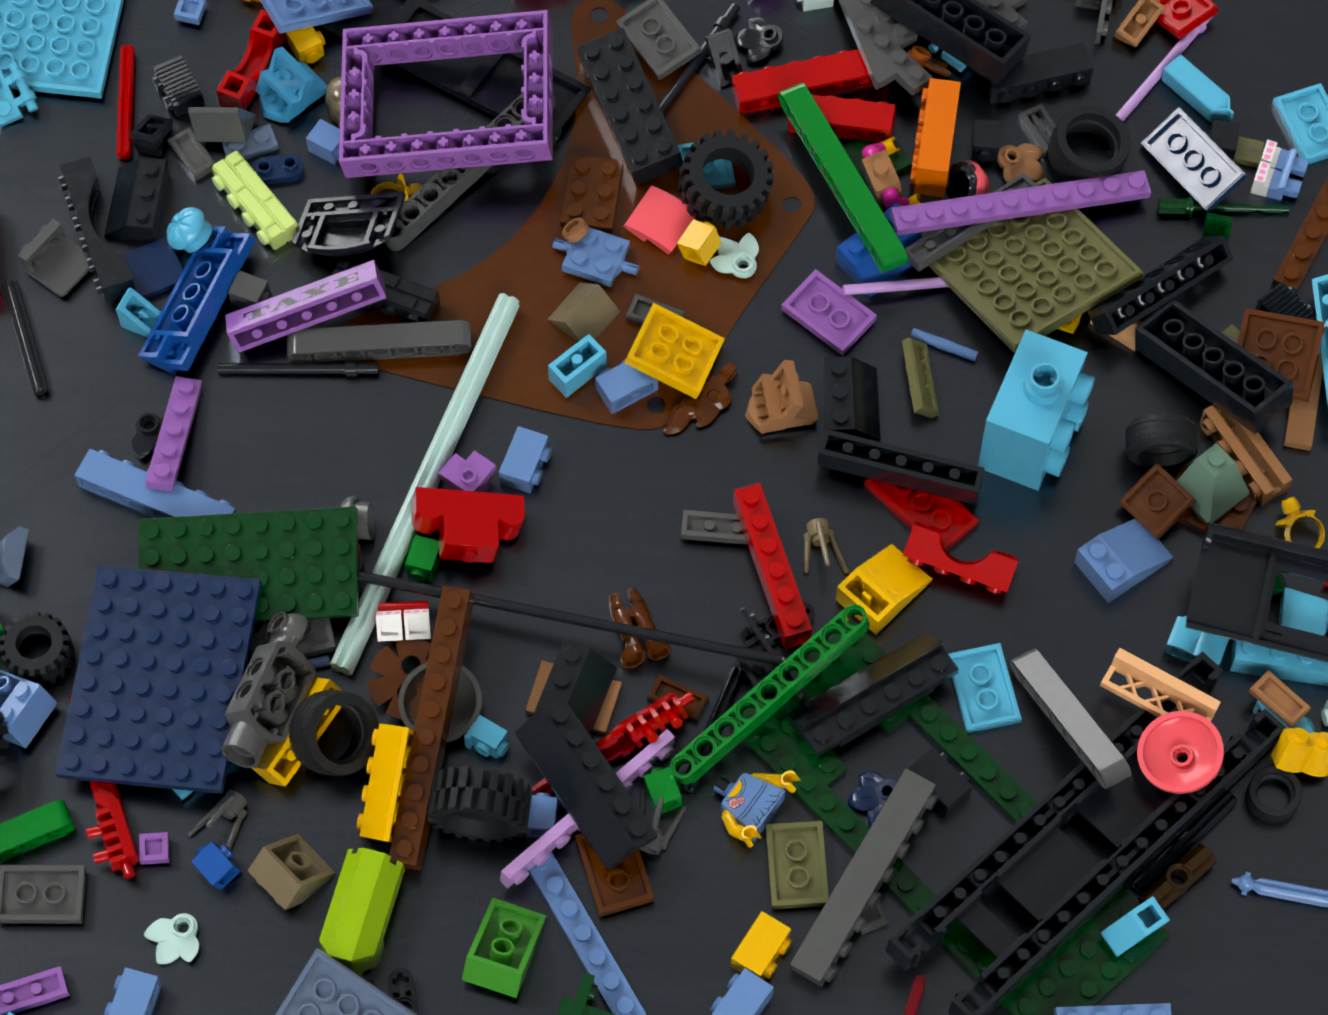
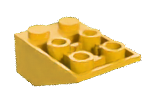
M891 544L857 567L837 586L836 601L844 608L853 604L863 607L870 620L869 629L877 635L932 581V578L917 565L908 562V557L903 556V553ZM855 615V617L861 622L863 617L860 615Z

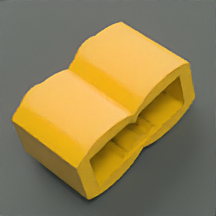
M1302 728L1284 729L1271 754L1276 768L1291 773L1303 772L1316 777L1327 776L1328 733H1308Z

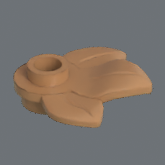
M1026 143L1018 147L1013 145L1003 146L998 151L997 161L1003 169L1004 180L1008 183L1022 173L1026 174L1033 181L1043 179V168L1037 161L1043 155L1042 150L1035 145ZM1007 154H1010L1014 160L1009 159Z

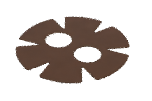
M405 638L396 641L398 657L388 646H385L376 655L370 666V670L384 675V677L368 680V687L373 701L377 706H380L392 698L386 714L398 719L402 718L398 707L399 697L397 691L408 676L401 668L403 659L407 656H416L420 660L421 665L428 662L426 657L430 651L431 643L421 639L406 640ZM425 676L414 685L417 689V695L409 702V711L412 719L417 718Z

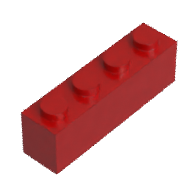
M812 95L838 139L882 142L892 137L896 120L895 104L882 101L869 102L858 98L844 99L832 95ZM787 118L788 132L797 133L789 118Z

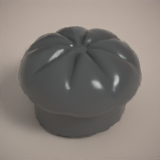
M356 496L347 497L340 507H357L358 541L373 540L375 517L372 503L361 502Z

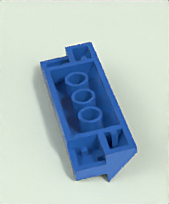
M212 226V233L208 241L199 250L191 254L138 355L140 359L173 375H176L178 370H189L222 304L228 296V291L238 271L241 270L256 241L250 233H231L225 226Z

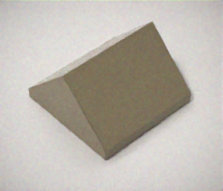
M580 282L547 320L579 342L588 334L595 340L621 311L600 285Z

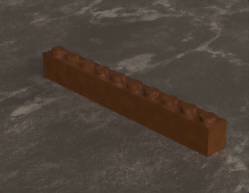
M442 587L389 856H391L390 862L396 865L397 860L404 864V869L422 871L431 825L428 822L427 816L432 783L435 773H439L442 769L475 601L474 595L468 589Z

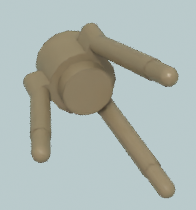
M824 518L810 520L807 523L808 532L803 534L805 541L803 572L805 574L809 573L812 542L814 546H821L825 565L830 566L827 544L830 541L844 574L847 575L849 570L835 540L834 531L829 529L828 520Z

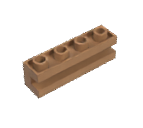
M1213 405L1204 409L1200 420L1202 430L1207 436L1210 435L1215 443L1235 461L1251 498L1257 499L1262 506L1289 490L1292 478L1258 432L1256 434L1252 433Z

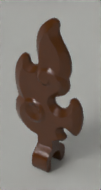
M729 361L716 377L708 375V379L705 381L697 399L686 397L672 409L668 425L664 428L663 433L666 435L677 434L692 419L697 420V428L710 424L716 418L719 411L726 408L731 402V392L725 384L738 374L736 371L738 367Z

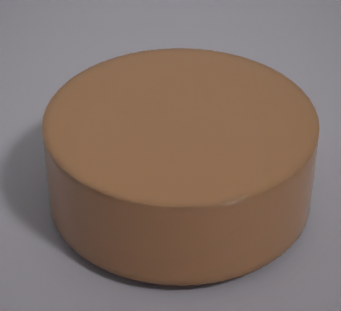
M583 218L572 219L563 228L562 235L569 243L578 242L587 234L589 225Z

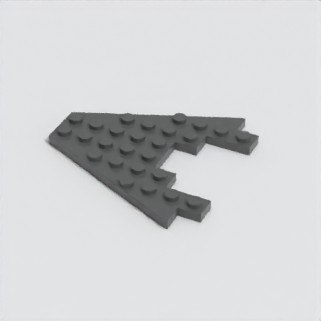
M838 0L876 90L896 80L913 96L929 86V79L933 77L903 50L917 41V33L870 4L871 0ZM977 0L1022 30L1026 29L1028 22L1015 9L1026 4L1027 0Z

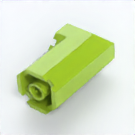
M358 848L355 854L353 849H348L319 938L323 952L359 976L363 975V972L368 969L376 968L379 964L385 945L383 939L405 872L404 864L397 860L395 865L390 862L391 856L367 848Z

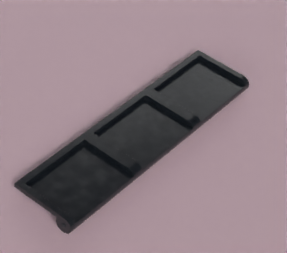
M369 0L373 5L371 14L318 26L343 38V29L456 18L420 0ZM522 52L393 64L494 117H497L522 94L521 87H524V76L521 70V65H524V54ZM553 68V91L556 105L553 108L554 146L561 136L562 127L590 93L591 87Z

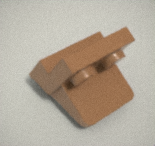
M783 360L772 375L762 374L751 388L752 396L749 399L745 417L756 430L763 434L785 430V428L810 425L818 419L812 386L808 382L799 381L794 361Z

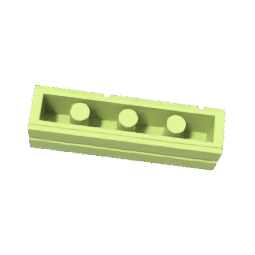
M235 150L226 156L225 159L218 161L212 166L214 175L212 181L219 191L223 189L228 194L226 196L227 200L234 209L240 208L243 212L241 216L249 227L254 226L258 230L256 234L263 245L269 244L273 250H277L285 245L287 241L289 242L293 239L298 223L238 151Z

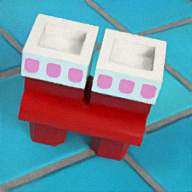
M428 601L378 603V612H376L378 642L403 640L404 631L406 640L431 639Z

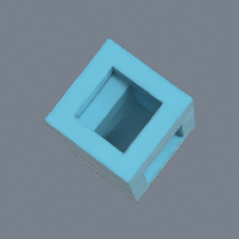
M481 715L478 716L464 736L466 748L471 749L474 745L475 750L486 757L489 755L496 759L498 756L503 757L510 746L508 731Z

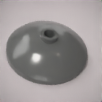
M427 662L415 668L406 677L399 692V712L407 728H415L416 719L411 717L409 702L417 695V689L414 685L425 676ZM463 665L461 667L447 742L464 736L477 720L482 710L483 699L480 685L475 676Z

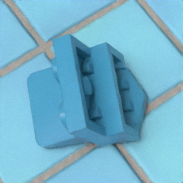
M283 47L274 49L269 69L261 71L256 87V92L260 95L259 103L264 118L280 123H288L303 112L305 108L326 93L327 84L306 63L297 62Z

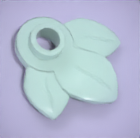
M747 233L739 243L720 237L722 243L717 249L719 256L710 259L712 267L720 273H733L739 278L752 276L757 268L755 258L759 253V246L754 236ZM743 264L748 266L744 269L739 268V266Z
M178 914L172 919L160 918L153 922L144 933L145 938L158 943L156 961L160 965L170 964L177 960L179 956L190 963L199 951V942L196 938L198 924L196 919L190 914ZM188 925L189 929L186 932H179L180 926Z

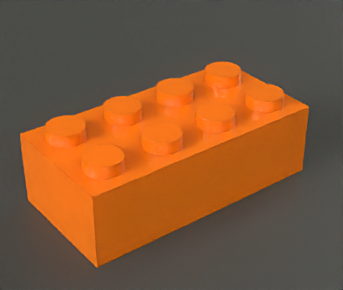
M930 78L928 88H923L910 184H915L914 194L918 193L924 196L945 198L961 82Z

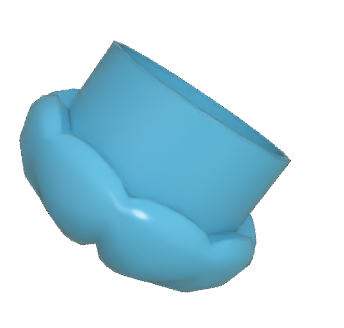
M194 207L184 208L174 215L171 223L168 225L166 231L167 242L173 249H184L188 253L195 252L208 241L212 233V225L204 220V214L200 209Z

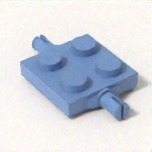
M590 227L587 234L578 242L569 243L555 238L552 248L567 252L562 264L563 272L608 287L612 286L615 278L622 271L637 276L640 265L625 261V256L630 248L629 240Z

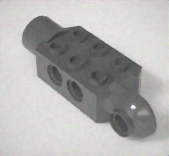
M279 612L270 620L267 631L270 632L271 640L268 644L256 647L224 714L231 729L221 748V752L224 756L228 757L229 761L245 768L257 767L267 746L286 741L292 715L297 706L304 701L317 674L313 664L295 648L302 640L308 623L307 617L302 614Z

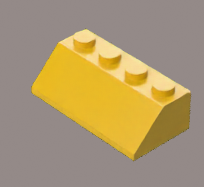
M379 723V729H374L372 746H375L374 757H369L367 774H370L369 785H364L361 800L365 802L364 813H359L356 827L357 830H360L361 837L392 842L414 729Z

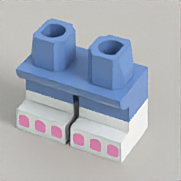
M1267 139L1250 193L1281 201L1283 195L1297 198L1303 181L1289 178V175L1291 173L1304 177L1309 161L1296 156L1297 149H1290L1288 151L1276 147L1277 142Z

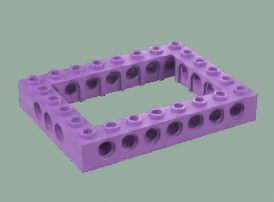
M547 10L343 29L339 163L346 178L553 160V27ZM523 52L524 65H521V70L524 76V87H521V92L524 98V109H521V115L524 125L511 126V124H505V127L485 128V126H482L479 129L459 131V129H453L451 132L440 133L427 131V134L407 135V133H404L401 136L382 138L381 136H376V138H373L375 65Z

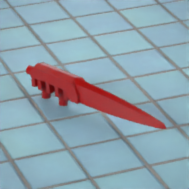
M671 692L617 724L610 734L595 744L608 763L620 756L624 758L633 752L636 745L638 748L643 746L641 739L644 737L650 743H655L658 740V734L655 731L660 729L663 733L667 730L665 725L669 722L674 728H680L683 725V721L679 716L684 720L689 717L684 708L695 702V699L690 692L680 698H677L676 694ZM545 778L532 787V795L537 793L551 794L554 792Z
M89 781L97 808L95 814L98 825L86 828L85 831L88 840L102 836L106 849L93 853L95 865L109 861L112 872L122 870L125 879L135 876L133 865L138 863L139 856L115 783Z

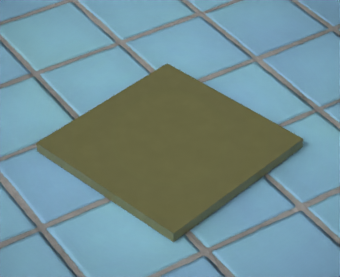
M1046 178L1036 182L1038 186L1052 184ZM1079 209L999 220L929 265L1014 353H1016L1025 330L1046 336L1143 278V271Z

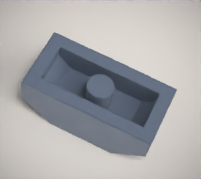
M18 526L0 541V585L9 587L20 578L29 529Z

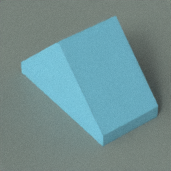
M131 287L127 289L116 308L121 327L147 338L161 311Z

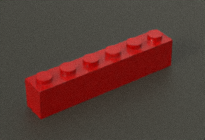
M859 49L852 51L843 50L828 56L819 55L804 61H791L788 64L776 67L767 66L752 72L743 71L732 76V92L739 115L780 107L778 92L802 82L812 95L819 96L837 95L874 87Z
M757 483L735 489L733 505L783 647L787 649L804 644L812 636V627L761 484Z

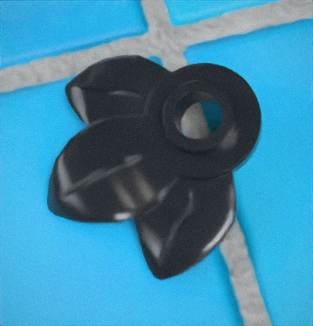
M756 17L747 21L748 29L741 30L734 37L736 46L748 49L747 63L754 64L768 58L771 50L779 48L783 42L784 35L780 27L769 25L766 19Z
M144 413L137 419L135 424L137 433L132 439V447L135 455L141 460L151 452L154 453L163 422V418L156 414ZM149 424L154 425L152 429H145V427Z

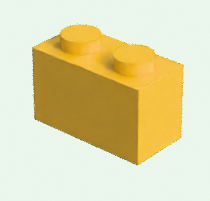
M761 911L731 957V967L739 972L746 968L761 979L765 977L769 979L778 965L775 961L779 954L785 955L793 942L790 939L791 928Z

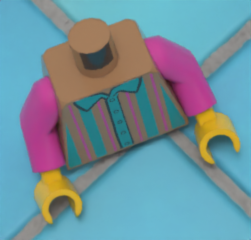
M895 137L868 145L862 150L864 159L861 160L859 166L870 192L880 209L885 207L889 209L896 203L900 206L920 204L918 199L921 196L918 193L910 198L902 197L900 180L889 155L900 150V148H896L893 144V141L896 140Z

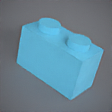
M588 334L548 365L549 381L567 398L607 367L606 351Z

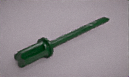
M1189 196L1188 199L1159 198L1157 204L1158 214H1185L1188 217H1192L1193 211H1206L1199 203H1193L1192 196ZM1218 204L1211 211L1285 213L1290 211L1291 208L1283 205H1261L1258 207L1250 204Z

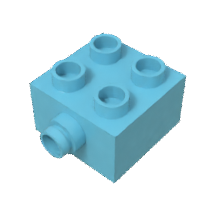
M1025 330L986 419L978 462L979 467L985 468L987 472L1039 491L1046 473L1057 477L1060 476L1071 448L1068 445L1073 432H1078L1083 423L1089 406V401L1087 400L1095 382V377L1083 373L1088 352Z

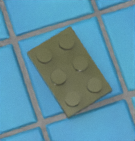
M823 822L766 824L771 908L786 909L825 906L829 899Z

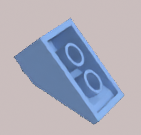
M1133 519L1099 534L1078 548L1074 563L1103 598L1110 603L1172 561L1174 557L1136 519Z

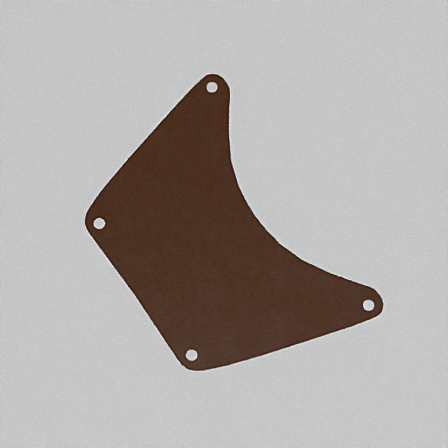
M583 0L571 17L576 80L591 87V84L582 67L576 47L619 29L616 21L628 14V12L612 0ZM595 8H604L608 13V17L603 22H595L590 17L591 11ZM634 49L658 104H660L687 64L685 63L659 81ZM695 72L664 115L676 144L694 143L696 140L700 142L701 136L707 133L712 138L713 132L721 130L722 136H726L728 130H734V136L738 138L741 137L742 133L749 135L747 139L749 143L757 140L760 143L758 150L761 152L766 149L769 156L766 162L772 161L773 163L772 174H774V181L766 204L760 215L757 213L754 221L749 223L746 219L744 227L738 229L735 223L732 224L730 230H723V224L719 223L716 228L719 237L727 238L737 243L747 233L754 236L759 246V253L755 258L757 268L752 276L739 278L733 273L723 274L716 271L710 264V261L706 266L685 260L678 245L668 255L648 239L643 242L623 226L651 186L657 187L680 199L682 192H678L677 189L679 169L636 187L591 87L590 93L575 111V123L565 159L552 186L538 208L525 224L494 253L469 271L431 288L439 291L440 305L433 315L431 322L451 320L469 322L471 324L472 350L463 355L357 361V363H378L380 370L456 389L498 295L505 293L509 297L514 296L517 298L520 306L479 394L480 396L600 424L646 430L663 427L668 424L672 409L680 404L684 398L689 397V395L659 380L657 391L614 414H611L596 391L595 377L598 374L566 398L549 381L548 365L578 342L547 319L580 282L600 285L621 311L595 339L606 351L607 367L603 370L607 368L612 369L620 365L627 358L642 327L639 324L626 320V314L635 294L685 311V319L726 339L742 312L811 216L815 207L813 190L789 160ZM572 154L623 160V171L613 232L608 234L630 241V248L625 256V261L640 265L637 276L622 271L615 278L611 287L563 272L562 264L567 252L552 248L555 238L567 241L562 235L564 227H560V219ZM732 161L736 182L735 187L716 190L726 195L739 194L750 187V179L745 169ZM788 197H796L801 202V208L796 212H788L783 207L784 200ZM718 250L714 253L712 258L719 256ZM744 264L739 266V268H742V269L748 267L747 265H744ZM376 309L353 318L346 326L407 322L397 316L394 318L387 317L380 310ZM651 398H662L666 403L665 410L659 414L650 412L647 404Z

